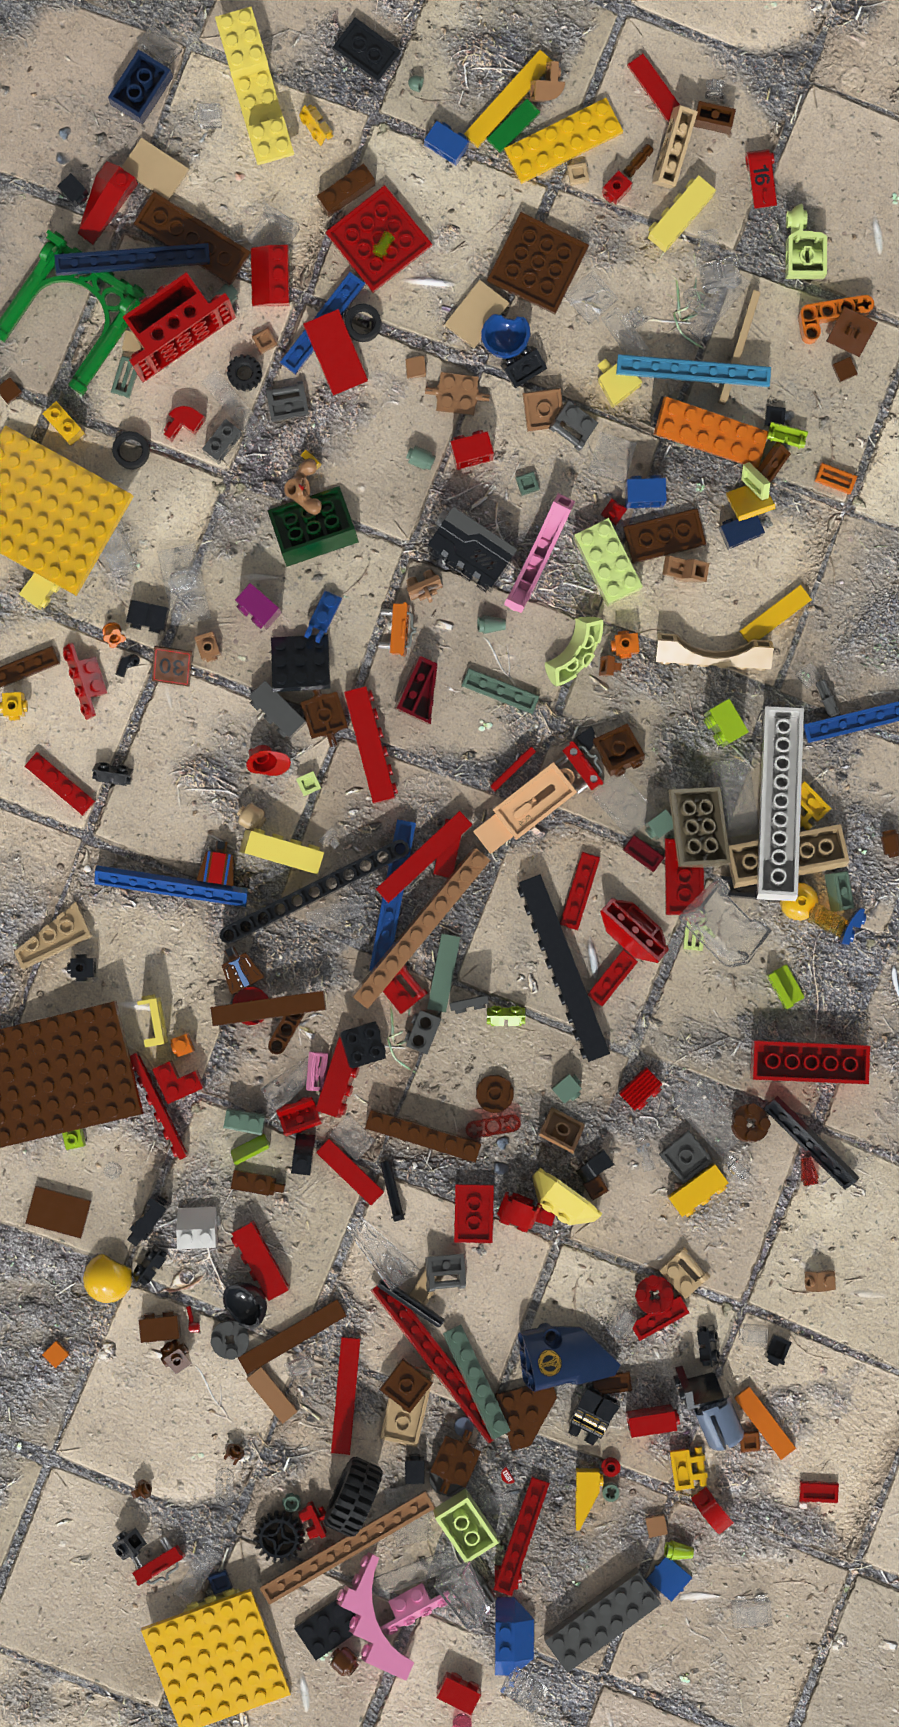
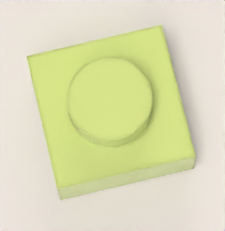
M314 771L296 779L304 797L322 789Z

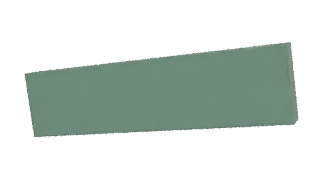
M468 668L462 683L464 688L533 714L540 697Z
M441 934L427 1009L446 1013L460 937Z

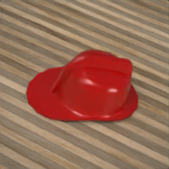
M259 745L248 751L249 759L247 760L246 767L251 773L278 776L290 768V758L284 753L273 751L267 745Z

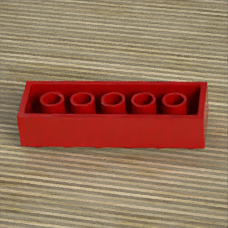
M752 1040L750 1078L753 1080L869 1084L870 1045Z

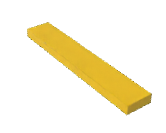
M539 50L464 133L467 139L479 148L530 91L531 81L540 80L546 73V63L553 60Z

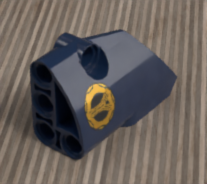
M542 1323L538 1328L518 1332L523 1381L534 1392L568 1383L578 1385L616 1375L621 1366L581 1327L551 1326L548 1323Z

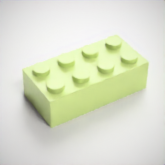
M609 518L574 535L573 539L606 606L642 589L643 586Z

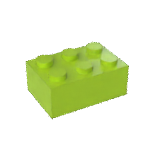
M730 699L720 703L704 714V724L708 729H712L714 741L718 746L721 745L722 748L749 732Z

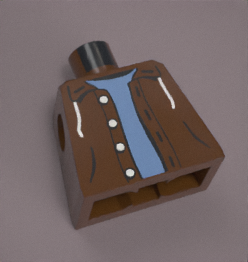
M234 946L224 951L229 961L224 963L222 968L231 995L265 977L247 952L239 955Z

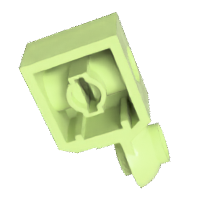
M798 204L791 211H787L786 228H791V235L786 240L785 279H824L827 275V235L822 232L803 231L807 227L808 217L807 210L803 209V204Z

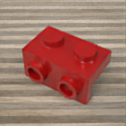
M312 1097L301 1098L293 1104H284L276 1110L286 1137L322 1124L318 1111H315L316 1103Z

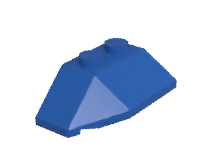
M497 1597L495 1601V1675L514 1676L534 1659V1618L515 1597Z

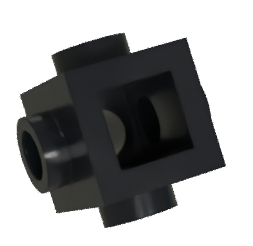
M75 954V958H70V962L67 963V973L70 974L71 978H76V981H87V977H96V958H87V954Z
M134 1528L128 1532L124 1530L116 1536L117 1540L112 1546L116 1554L122 1560H125L129 1557L133 1559L141 1553L140 1549L147 1543L138 1530Z

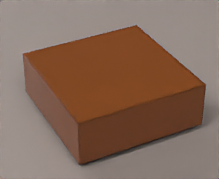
M758 1430L744 1432V1437L740 1441L741 1453L760 1451Z

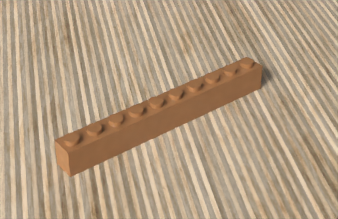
M477 848L470 850L453 873L351 994L356 1001L366 1009L373 1004L491 861Z

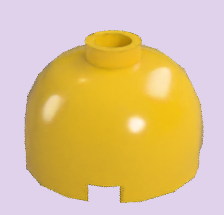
M798 883V897L796 901L780 900V907L788 918L802 921L810 918L816 912L819 899L816 891L811 886L805 883Z

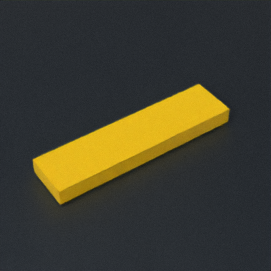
M799 585L739 632L747 643L752 640H760L812 599L804 588Z

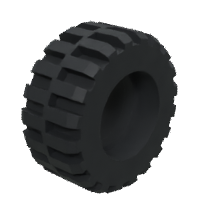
M352 1457L338 1480L326 1510L324 1523L327 1527L349 1537H354L358 1534L379 1490L383 1471L379 1466L359 1457Z

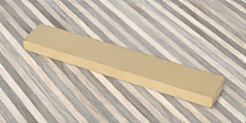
M753 290L730 364H739L760 297L759 291ZM732 384L723 385L718 401L719 404H726Z

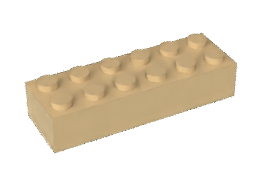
M841 824L800 832L798 876L846 867L850 860ZM759 840L728 846L731 861L728 864L734 888L757 884Z

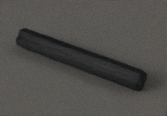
M382 1278L377 1286L434 1326L438 1328L442 1326L444 1322L443 1317L387 1279Z

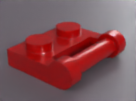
M406 965L401 968L382 991L400 1014H403L428 993L420 987L408 972ZM399 974L415 991L416 996L412 998L396 978Z

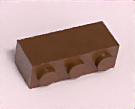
M363 163L318 194L317 201L329 218L374 187L375 178Z

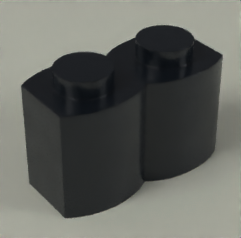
M131 600L126 623L130 624L132 629L141 630L142 627L149 628L148 632L160 634V631L165 632L170 609L164 606Z

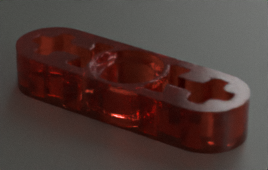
M515 1114L472 1120L466 1125V1134L471 1138H480L515 1132L520 1128L521 1121ZM509 1118H513L514 1121L518 1122L514 1125L515 1128L506 1125L504 1126L506 1130H501L502 1124L500 1119H504V1123L509 1122ZM490 1121H496L499 1124V1128L494 1132L490 1131L487 1127ZM481 1122H485L484 1127L487 1133H482L483 1129L478 1130L475 1135H473V1132H469L472 1124H475L476 1127H481Z

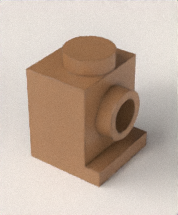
M213 631L194 637L203 661L206 660L208 663L218 660L217 656H220L221 653ZM206 644L211 645V649L209 651H206L204 649Z

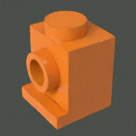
M189 1033L170 1039L172 1051L177 1057L195 1051Z

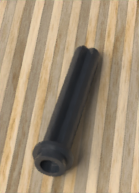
M382 1161L380 1165L393 1216H391V1219L393 1218L394 1222L404 1220L406 1213L402 1211L391 1161Z

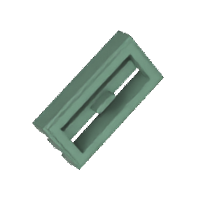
M122 356L111 393L130 399L137 374L133 369L127 392H124L132 365L129 361L131 358ZM125 361H127L128 365L121 384L120 390H117Z

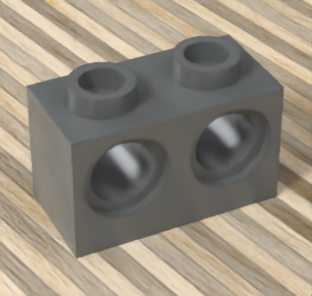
M225 419L202 450L217 464H220L241 438L242 432Z
M422 1010L419 1013L415 1012L411 1022L414 1024L412 1031L408 1030L404 1039L407 1042L406 1046L428 1054L442 1018ZM423 1017H428L431 1020V1025L428 1028L420 1025V1020ZM416 1035H421L424 1038V1043L420 1046L413 1043V1038Z

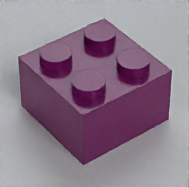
M251 583L235 599L238 604L236 606L238 610L246 617L249 614L252 617V622L260 629L264 627L267 630L282 613L279 607Z

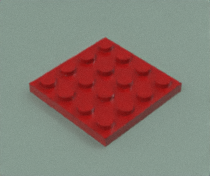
M385 185L325 232L372 293L432 247L430 240Z

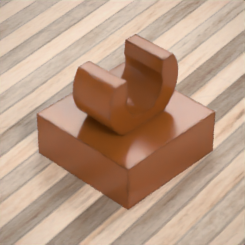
M615 656L600 657L599 676H613L614 672L621 671L622 663H615Z

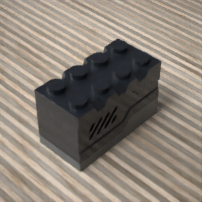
M452 507L450 512L442 511L436 520L437 531L427 544L429 555L437 561L441 558L445 561L447 568L455 571V569L461 572L460 576L466 581L470 582L473 580L477 583L476 587L485 593L489 591L491 593L517 555V549L455 507Z

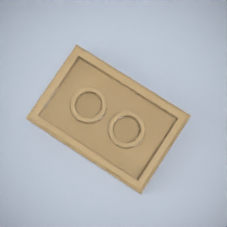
M140 138L121 167L134 176L137 182L170 201L189 172V168L143 138Z
M479 280L444 326L475 349L482 340L481 330L484 323L493 314L502 315L510 303Z

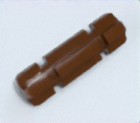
M645 144L642 150L632 159L630 165L626 166L623 172L627 177L631 178L635 174V170H638L653 153L654 149L652 146Z

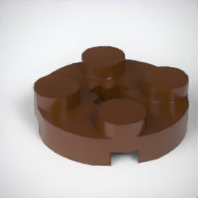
M754 1103L746 1104L737 1108L732 1114L731 1129L740 1141L755 1143L767 1135L771 1122L761 1107ZM747 1119L754 1122V1127H747Z

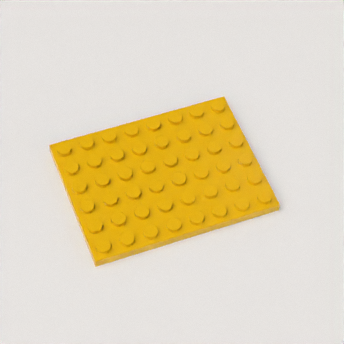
M5 425L0 434V554L77 596L134 496Z

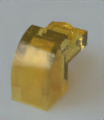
M818 903L811 908L808 918L810 924L838 938L841 937L848 923V920L843 916L829 911Z

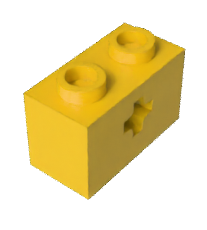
M57 401L42 413L70 446L85 434Z

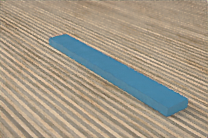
M618 354L616 375L770 387L771 367Z

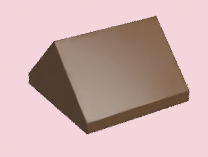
M551 1107L538 1135L574 1153L585 1124Z

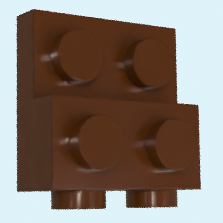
M628 723L593 739V743L602 757L601 761L610 777L613 775L619 777L626 772V769L630 767L636 769L643 764L645 754Z

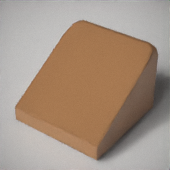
M424 356L405 359L407 379L426 377Z

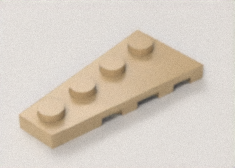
M76 901L65 912L59 914L49 925L47 924L38 934L32 936L14 951L21 969L24 970L92 937Z

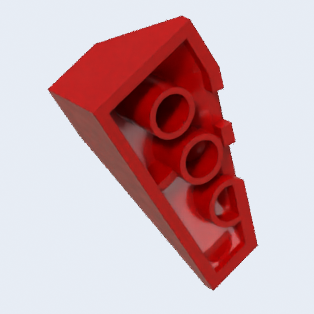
M106 161L95 177L78 235L92 245L95 244L138 185L134 176L120 166Z

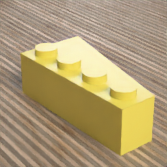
M254 828V831L245 830L239 852L318 874L324 852L319 851L320 847L311 844L308 847L301 846V841L294 839L287 842L283 840L284 836L274 833L272 837L264 835V830Z

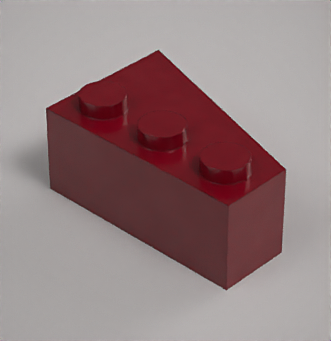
M417 656L393 709L427 725L431 724L437 663L422 656Z

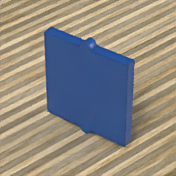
M664 1557L658 1565L654 1566L655 1569L646 1578L649 1583L672 1602L680 1592L684 1591V1587L692 1579V1576L675 1561Z

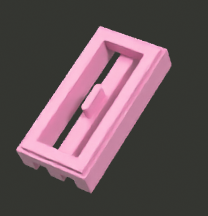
M309 1052L306 1090L322 1091L327 1076V1052Z

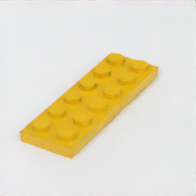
M604 98L504 148V151L520 183L523 184L623 134V129L607 98Z

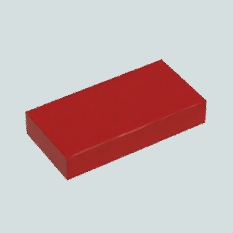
M799 1482V1501L838 1503V1482Z

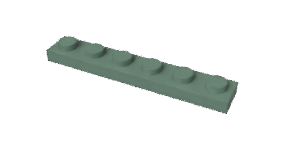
M462 1325L444 1332L443 1336L491 1439L494 1440L508 1433L511 1430Z

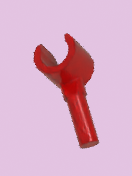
M191 1306L186 1307L189 1318L188 1329L191 1333H199L200 1322H194Z

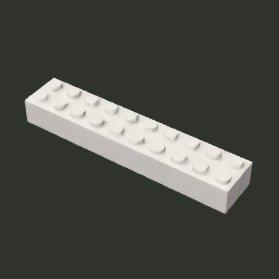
M765 706L763 713L757 899L796 901L798 897L804 708Z

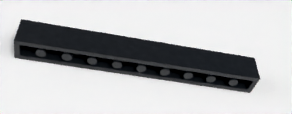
M541 874L519 882L520 886L517 887L520 898H525L527 903L524 905L527 916L531 915L534 921L530 923L534 934L538 933L541 939L537 941L541 952L545 951L548 957L544 959L548 970H553L554 976L551 978L555 988H560L561 994L558 996L562 1006L566 1004L568 1012L565 1014L569 1024L573 1022L575 1030L572 1031L575 1040H580L582 1048L579 1049L582 1058H587V1061L591 1062L609 1055V1049Z

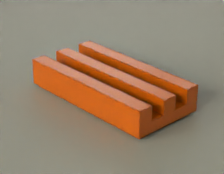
M821 463L815 482L850 495L858 476ZM823 469L852 479V481L849 482L844 479L823 472ZM823 476L825 478L849 486V489L838 484L832 483L830 481H827L825 479H822L820 477Z

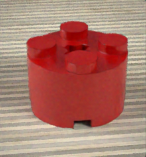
M505 1192L497 1215L500 1217L499 1222L505 1225H510L511 1223L517 1226L518 1230L527 1233L529 1229L533 1228L541 1205L538 1203L537 1206L533 1205L534 1200L513 1192L511 1196L509 1192Z

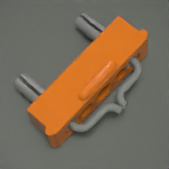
M406 602L403 604L393 603V609H381V615L392 616L391 642H379V645L390 646H378L379 649H390L392 655H401L403 657H406L407 648L412 644V635L417 630L413 626L414 617L409 612L410 606ZM409 615H410V616H411L410 626H411V628L413 629V631H411V633H410V636H409V644L407 645V640H408V624H409Z

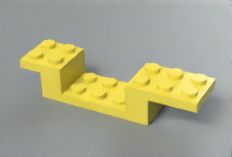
M252 6L216 16L215 20L257 165L293 156L294 151L274 88Z

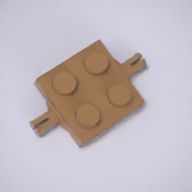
M441 372L437 388L425 387V394L436 395V411L474 416L477 402H489L490 394L479 393V377Z

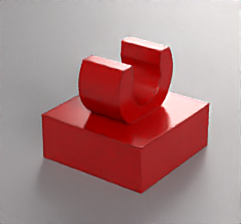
M611 499L600 515L606 519L609 518L611 523L616 526L627 511V508Z

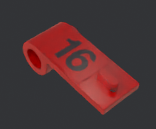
M769 149L746 152L745 161L747 171L750 174L754 209L777 206L772 169L774 153L770 152Z

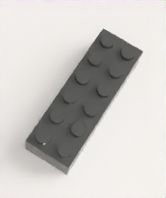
M636 1567L544 1634V1641L568 1673L660 1606L661 1600L638 1567Z

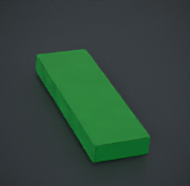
M526 99L487 138V142L501 154L504 148L508 147L540 115V111Z

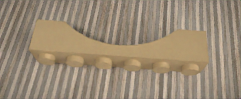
M657 633L655 656L656 662L665 665L670 663H678L682 666L696 664L700 667L711 665L718 668L736 667L740 670L755 668L758 671H765L766 669H771L774 647L772 641L752 640L735 649L709 651L688 644L677 634Z

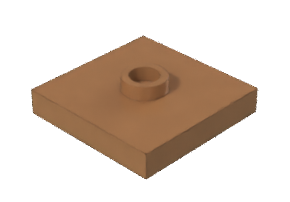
M561 388L522 393L527 432L549 429V426L563 407ZM561 421L560 426L565 427V423Z

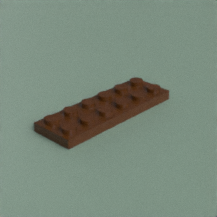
M154 191L133 223L135 227L166 246L208 243L210 264L199 266L229 285L234 282L251 255V251Z

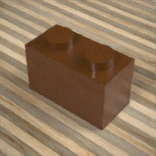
M699 101L696 109L698 113L693 127L730 135L736 109Z
M173 1310L164 1311L162 1315H155L153 1312L145 1313L138 1320L141 1343L174 1340L181 1337L179 1313H174Z

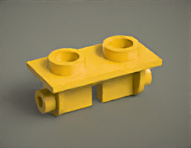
M312 104L304 105L299 114L301 122L309 129L313 139L322 146L325 139L330 140L334 136L332 134L333 131L326 121L318 122L323 117L315 106H312Z

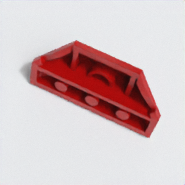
M611 898L600 911L606 932L634 958L658 963L668 952L669 948L666 945L661 927L633 902Z

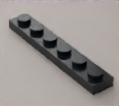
M776 1096L765 1105L763 1109L844 1190L858 1181L860 1177L783 1100Z

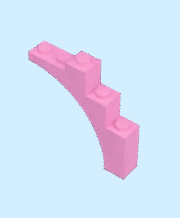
M559 493L557 494L526 562L504 605L508 606L511 610L522 613L561 535L575 504L574 500Z
M368 1552L361 1560L359 1573L355 1574L352 1580V1588L345 1585L339 1591L337 1604L356 1613V1616H353L349 1623V1632L369 1641L362 1649L361 1659L406 1681L414 1662L399 1653L388 1642L376 1620L372 1603V1584L379 1557Z

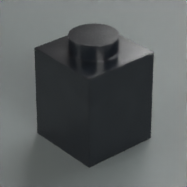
M71 173L57 185L59 191L75 208L78 205H83L88 199L89 193L87 189Z
M409 1454V1457H405V1484H425V1457H421L420 1454Z

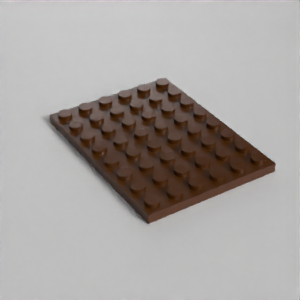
M117 1001L0 1029V1148L144 1114Z

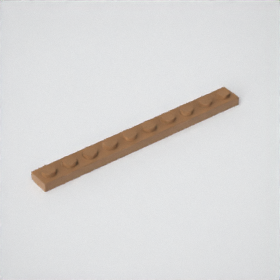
M425 1490L366 1524L359 1530L356 1536L342 1538L260 1586V1590L270 1605L435 1509L436 1506Z

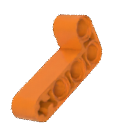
M861 295L803 306L798 315L802 341L806 344L815 343L821 334L820 324L837 321L842 311V305H846L849 309L867 316L874 307L873 298L869 295ZM862 303H864V305H865V306L868 305V307H867V309H865L864 306H860V305H861ZM822 309H829L831 311V315H824ZM803 312H810L812 314V318H805ZM807 330H812V331H814V332H815V337H813V338L809 337V336L807 335L806 331H807Z

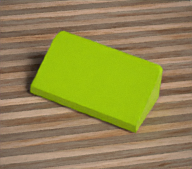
M262 1134L232 1149L231 1156L234 1164L238 1165L269 1149L270 1143L265 1134Z

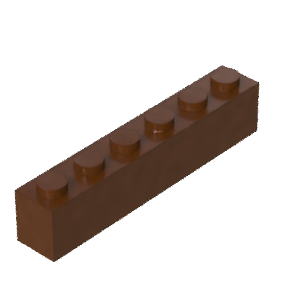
M372 1108L365 1129L476 1163L481 1147V1142Z

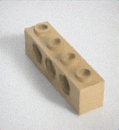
M681 105L673 108L652 179L653 184L668 189L676 187L698 111Z

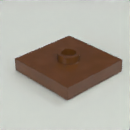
M402 1358L379 1390L407 1412L411 1413L431 1387L433 1381Z

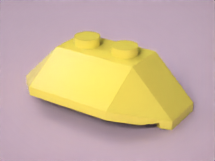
M539 1168L533 1174L532 1178L538 1203L546 1211L555 1214L561 1222L568 1225L595 1222L602 1215V1212L597 1210L589 1201L553 1175L546 1173L543 1169Z

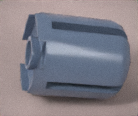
M729 1395L721 1402L702 1406L699 1409L694 1408L706 1441L712 1450H726V1445L732 1448L743 1439L744 1430Z

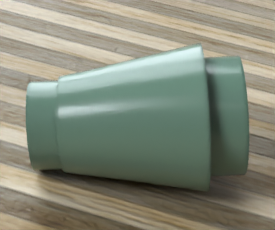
M486 615L478 617V632L487 634L505 630L506 620Z

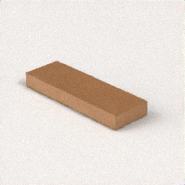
M262 1366L246 1378L282 1424L298 1412Z

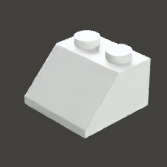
M216 1206L178 1208L176 1227L177 1249L217 1247Z

